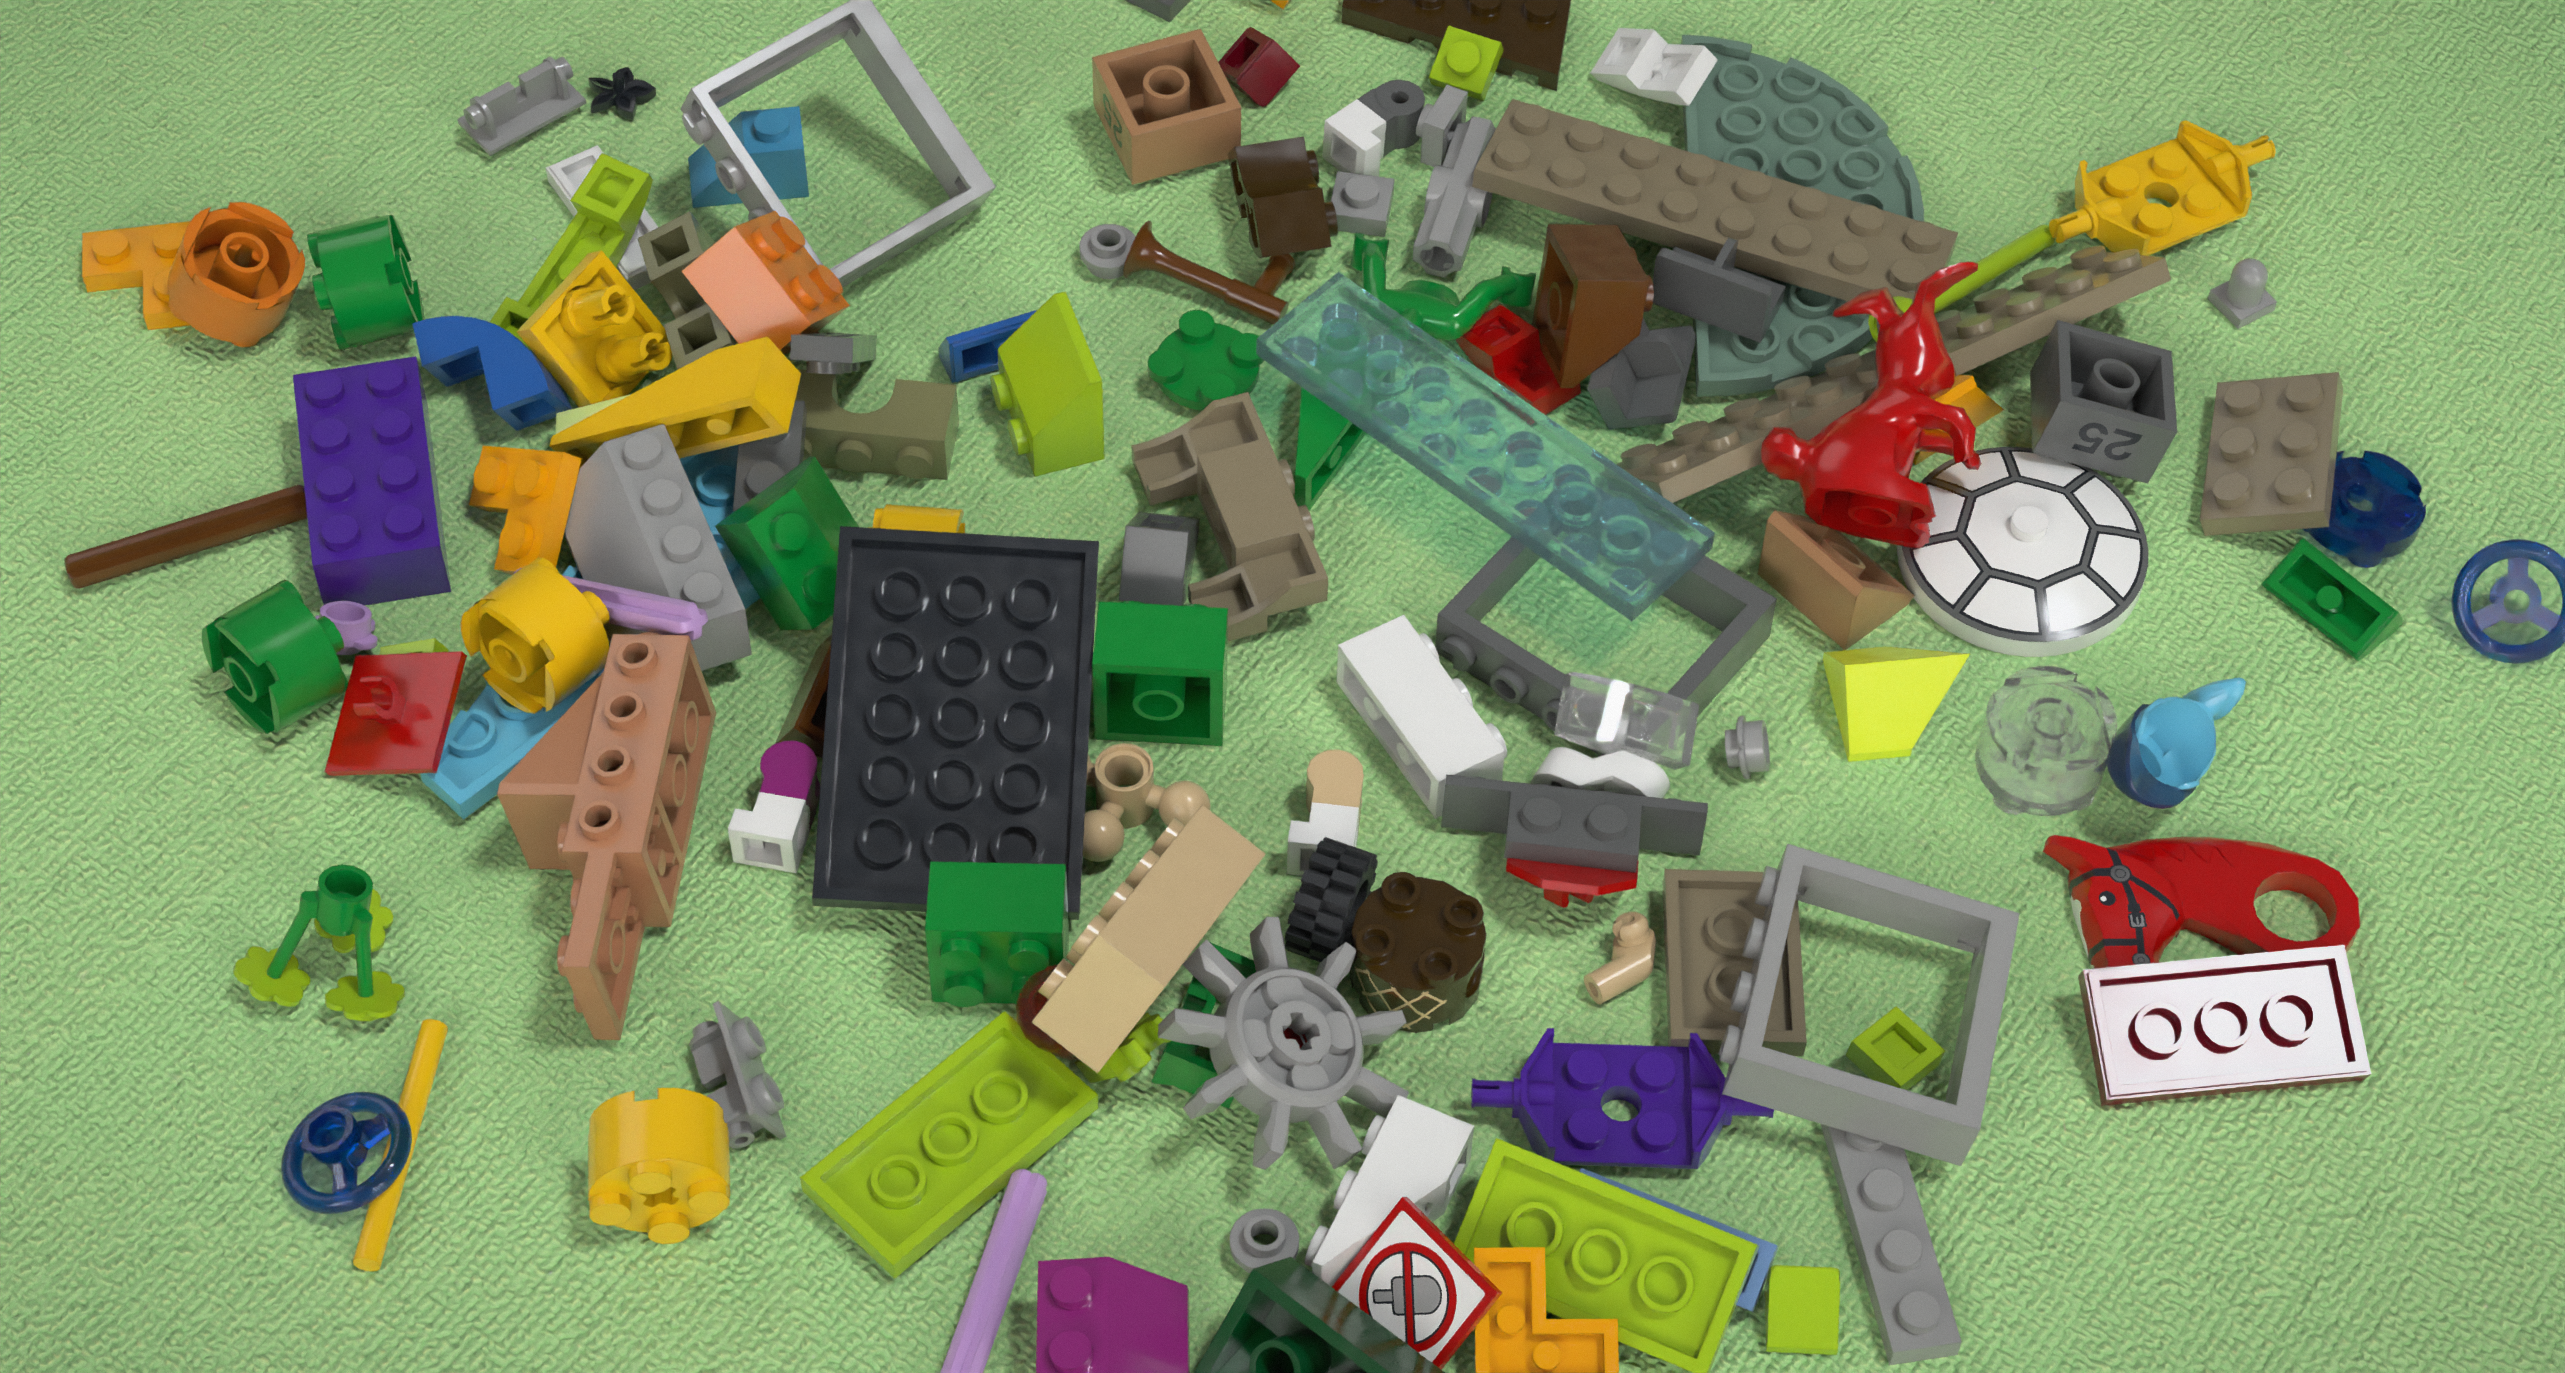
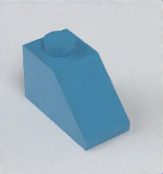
M799 106L743 111L735 116L728 124L779 200L809 197ZM704 144L688 157L693 208L743 203L737 193H729L720 182L715 169L716 162Z

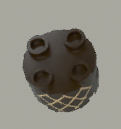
M1397 872L1387 876L1382 882V886L1370 893L1356 912L1351 946L1357 951L1349 973L1352 988L1354 985L1356 992L1360 996L1359 1003L1368 1015L1378 1011L1402 1010L1407 1023L1399 1030L1413 1033L1433 1031L1434 1023H1440L1449 1019L1450 1025L1465 1016L1478 999L1483 975L1487 936L1483 922V908L1476 898L1465 894L1445 881L1415 877L1407 872Z

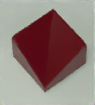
M1252 27L1247 28L1218 62L1228 82L1254 103L1262 107L1266 106L1300 67L1275 40Z

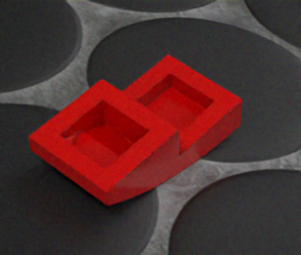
M1501 304L1484 313L1466 334L1456 339V342L1487 380L1512 404L1534 421L1581 394L1580 383L1574 388H1560L1540 349L1538 329Z

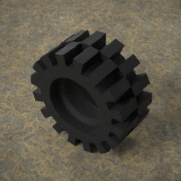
M1324 837L1323 841L1321 840L1318 843L1316 852H1313L1309 859V868L1302 875L1299 892L1296 891L1293 901L1295 906L1289 915L1287 924L1290 925L1285 933V949L1287 951L1322 962L1345 942L1351 944L1352 929L1357 909L1370 895V889L1375 882V870L1378 865L1376 854Z

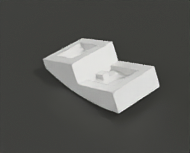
M1618 28L1590 73L1596 80L1628 93L1660 102L1689 106L1718 59L1705 46L1668 44L1653 29Z

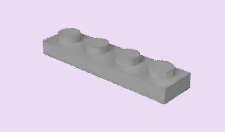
M1821 1124L1889 1365L1958 1355L1962 1343L1905 1150Z

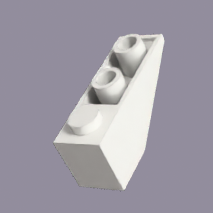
M1398 1095L1386 1118L1376 1115L1373 1119L1362 1146V1153L1367 1156L1358 1173L1348 1170L1344 1175L1333 1205L1334 1209L1339 1211L1330 1229L1320 1225L1316 1230L1306 1253L1305 1265L1312 1267V1273L1332 1287L1402 1197H1408L1432 1222L1441 1217L1470 1162L1474 1125Z

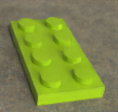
M1003 1011L800 1177L802 1191L896 1279L1008 1185L1011 1174L1015 1170L1027 1169L1098 1109V1094L1026 1029L1020 1026L1006 1011Z
M1498 1138L1495 1139L1454 1241L1455 1246L1473 1264L1474 1248L1545 1247L1547 1312L1563 1319H1618V1342L1692 1373H1710L1759 1249V1245Z

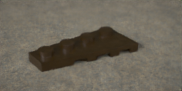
M1343 0L1341 23L1407 44L1417 38L1432 43L1437 48V53L1448 26H1452L1502 43L1504 50L1495 72L1512 77L1515 70L1539 77V86L1557 91L1571 0Z

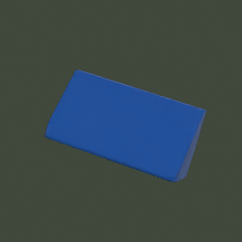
M1037 310L946 337L938 351L939 358L951 382H959L998 370L997 349Z

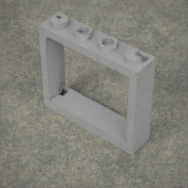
M850 0L694 86L681 107L685 129L697 144L705 145L716 162L715 169L720 182L729 193H737L749 211V221L776 211L780 217H786L795 224L718 108L841 39L845 40L950 199L832 267L830 270L836 275L842 287L981 207L996 188L871 0ZM805 239L804 248L818 265H823Z
M1787 844L1777 869L1765 866L1761 885L1755 898V904L1765 906L1766 908L1763 920L1753 918L1742 956L1753 959L1750 973L1741 970L1730 1004V1010L1740 1012L1741 1015L1738 1027L1728 1025L1719 1051V1061L1729 1063L1722 1094L1961 1166L1981 1127L2020 913ZM1795 900L1973 953L1945 1102L1762 1047Z

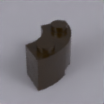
M1304 137L1238 146L1228 153L1229 166L1241 219L1247 218L1249 243L1259 258L1332 247L1330 237L1338 235L1335 207L1332 201L1324 202L1323 190L1317 185L1319 184V168L1314 150L1306 151Z

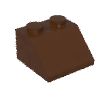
M1548 224L1532 326L1539 331L1540 349L1560 388H1574L1640 335L1644 312H1649L1652 308L1654 298L1652 279L1649 275L1645 274L1637 260L1635 249L1628 245L1617 225Z

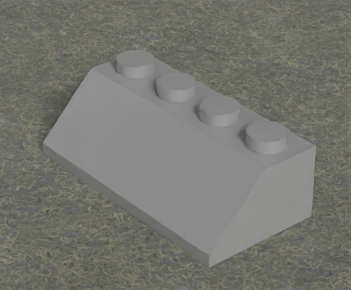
M661 424L604 442L579 469L564 532L565 539L582 579L694 602L698 608L704 609L708 616V622L702 626V636L691 641L701 671L752 655L745 607L665 425ZM609 623L604 625L609 645L612 634L639 635L646 632Z

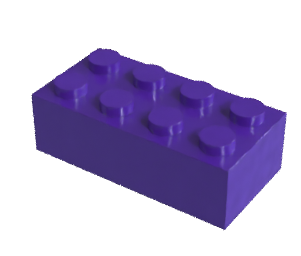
M417 357L293 375L312 566L323 605L335 601H351L365 606L451 592L428 404Z

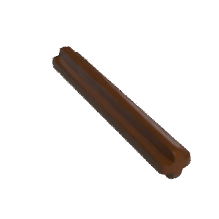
M295 485L70 554L64 559L68 577L74 588L80 589L307 519L304 486Z

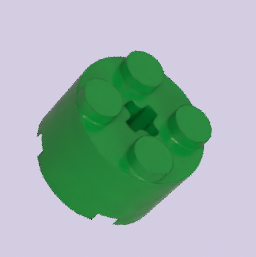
M393 215L375 216L307 234L308 246L316 268L322 269V273L312 276L314 292L322 311L333 308L335 315L331 316V326L336 343L341 351L411 333L414 330L412 323L425 320L417 280L412 281L407 263L412 260L401 229Z
M282 580L274 586L267 588L219 616L202 629V645L212 672L215 673L224 667L234 685L224 691V693L240 715L262 733L269 734L274 730L277 733L282 729H286L339 697L347 690L348 680L342 671L336 654L344 649V642L340 632L329 618L322 616L316 619L304 605L298 590L288 580Z

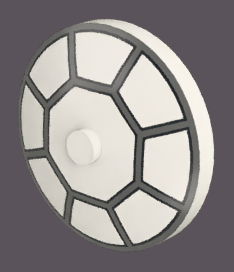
M1996 447L1975 451L1982 463L1978 470H1968L1962 462L1955 463L1953 458L1934 469L1920 482L1928 486L1936 517L1932 518L1933 522L1928 523L1931 537L1929 538V543L1925 544L1922 548H1909L1897 545L1898 564L1908 590L1915 595L1913 597L1927 615L1948 632L1966 642L1993 652L2023 657L2056 656L2075 652L2101 641L2122 625L2133 611L2142 591L2148 568L2147 537L2143 525L2130 502L2112 483L2096 471L2088 467L2033 453L2032 448Z

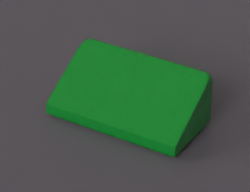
M2303 537L2261 584L2263 588L2358 662L2395 633L2404 623L2397 610Z

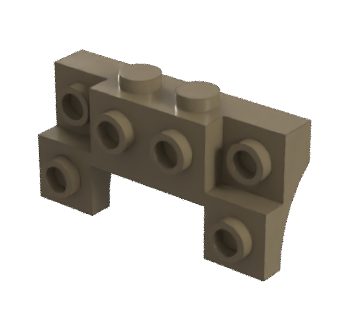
M1248 392L1214 400L1197 416L1179 428L1152 440L1131 445L1132 462L1150 506L1195 494L1199 497L1228 571L1206 580L1188 584V600L1190 604L1228 608V641L1266 632L1267 619L1270 615L1327 601L1328 576L1313 543L1315 531L1310 512L1306 505L1297 506L1293 497L1295 486L1290 466L1286 459L1277 460Z

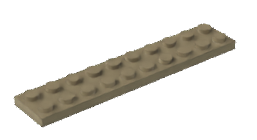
M2104 246L2088 247L2073 253L2070 256L2071 263L2061 268L2046 267L2025 274L2022 277L2023 284L2009 291L2008 289L2001 288L1976 296L1973 299L1975 306L1961 312L1949 310L1935 314L1944 346L1952 360L1956 376L2050 335L2057 320L2071 324L2077 323L2170 281L2171 277L2166 259L2164 257L2140 255L2138 249H2128L2113 253L2106 252ZM1876 349L1862 356L1859 354H1848L1832 359L1825 364V372L1812 378L1809 376H1799L1782 381L1774 387L1776 394L1760 401L1757 398H1750L1730 404L1724 408V417L1710 423L1707 421H1696L1685 424L1672 432L1674 439L1658 446L1656 444H1643L1626 450L1621 454L1622 462L1602 470L1609 493L1668 506L1762 464V442L1772 427L1792 428L1799 438L1811 439L1819 434L1823 427L1864 403L1874 392L1878 382L1875 365Z

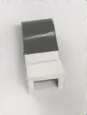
M1390 80L1370 90L1325 120L1322 157L1341 172L1379 177L1380 159L1394 149L1410 147L1420 139L1416 135V127L1425 105L1424 92L1418 85L1405 80Z

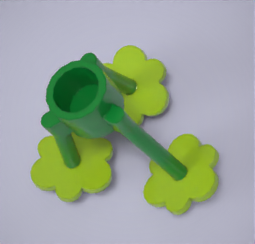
M342 864L327 868L319 876L317 891L302 892L299 911L279 948L268 952L262 947L252 946L248 949L245 958L239 959L233 967L234 976L241 983L248 985L250 993L256 999L277 1002L287 1007L298 1005L303 997V990L307 989L311 979L306 972L298 969V959L293 953L311 919L315 918L314 928L316 932L326 939H332V947L335 951L349 953L356 947L357 976L351 975L340 978L337 982L338 987L329 990L325 994V1005L329 1009L343 1011L344 1017L350 1020L373 1021L396 1013L398 1009L397 1001L405 997V988L401 984L392 983V978L389 974L382 971L372 972L371 952L378 951L383 947L386 941L385 929L392 925L393 913L389 908L381 906V897L373 889L371 877L364 870L351 865Z

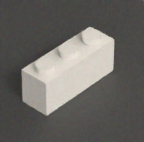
M1405 615L1338 645L1337 684L1435 819L1442 816L1446 774L1502 781L1507 748L1501 733L1493 724H1485L1473 708L1470 693L1464 683L1458 678L1451 679L1440 664L1439 655L1432 640L1424 633L1418 634Z

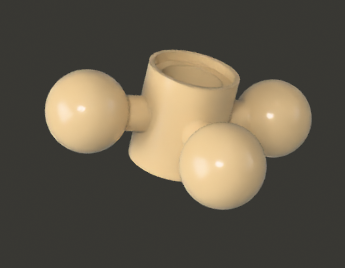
M1122 743L1106 748L1099 754L1095 764L1091 763L1088 754L1086 785L1096 789L1097 810L1085 813L1083 857L1093 862H1103L1116 856L1124 843V829L1137 827L1146 822L1152 815L1154 808L1159 810L1160 817L1166 826L1174 818L1186 825L1201 805L1210 810V800L1206 791L1200 785L1191 781H1178L1167 788L1155 785L1153 761L1150 755L1141 747L1133 744ZM1120 785H1131L1129 787H1118Z

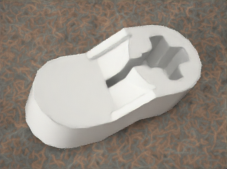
M1556 747L1549 752L1531 781V784H1546L1592 791H1611L1619 794L1664 798L1670 788L1669 778L1661 767L1650 759L1626 748L1591 758L1573 749Z

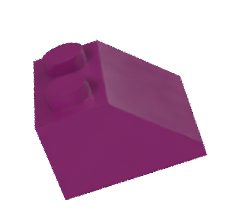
M1111 1257L1038 1261L1036 1373H1190L1188 1286Z

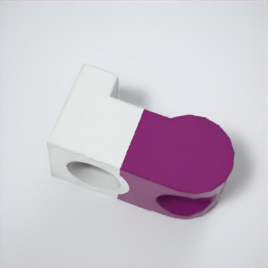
M782 741L772 745L764 752L760 762L762 786L753 811L735 808L728 827L733 862L797 873L820 800L817 758L814 751L806 744L798 741Z

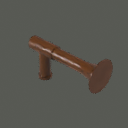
M1147 221L1140 228L1129 249L1123 269V276L1128 278L1133 272L1140 270L1156 271L1224 300V303L1278 327L1286 315L1289 303L1274 295L1286 276L1292 273L1295 268V261L1290 254L1271 256L1265 270L1255 285L1251 286L1238 279H1230L1168 250L1156 240L1152 233V222Z

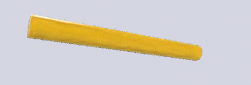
M426 1019L421 1023L353 1258L354 1266L364 1271L374 1272L381 1268L448 1032L447 1025L438 1020Z

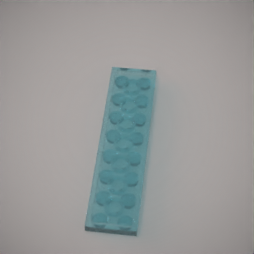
M1340 272L1336 273L1257 338L1256 355L1631 622L1713 548L1715 532Z

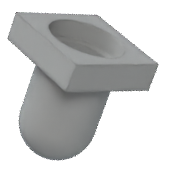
M2252 258L2238 262L2233 268L2230 280L2211 289L2208 300L2237 329L2274 311L2277 303L2265 290L2268 279L2266 267L2259 260Z

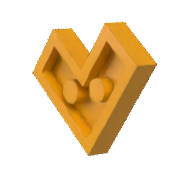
M190 221L82 233V278L87 293L143 286V316L148 330L191 326L187 322L176 318L170 311V295L168 291L169 271Z
M483 445L479 463L474 472V484L469 505L489 512L507 513L505 525L499 537L495 570L513 575L517 569L529 565L538 557L550 561L556 568L582 458L558 451Z
M1545 1247L1474 1248V1265L1502 1292L1501 1296L1475 1327V1373H1619L1618 1319H1546Z

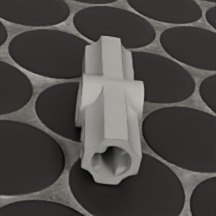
M1472 116L1469 121L1457 124L1443 165L1436 164L1432 171L1425 199L1424 218L1420 224L1413 246V261L1419 263L1427 274L1446 278L1449 273L1461 271L1476 227L1483 228L1492 193L1472 187L1474 169L1496 130L1491 120Z

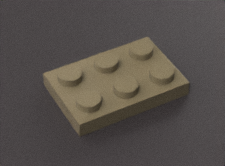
M2339 372L2217 383L2200 522L2205 536L2329 527L2343 397V385Z
M1665 869L1662 886L1668 1046L1688 1047L1690 1033H1697L1710 1054H1719L1728 1025L1738 1027L1741 1013L1730 1010V1004L1741 970L1751 972L1753 959L1744 957L1742 954L1753 918L1763 920L1766 907L1755 904L1763 872ZM1795 900L1762 1047L1792 1056H1804L1807 1040L1798 900Z

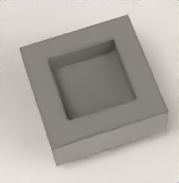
M1446 85L1435 104L1428 103L1423 108L1416 127V135L1422 138L1421 163L1435 167L1436 164L1443 165L1457 124L1466 122L1467 91Z
M1337 171L1331 201L1336 211L1338 231L1358 232L1385 237L1394 195L1395 179Z

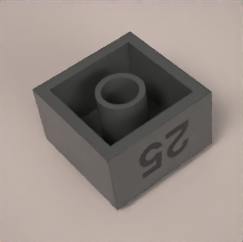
M2057 320L2030 371L2032 452L2055 460H2062L2103 471L2115 477H2125L2148 484L2177 434L2172 351Z

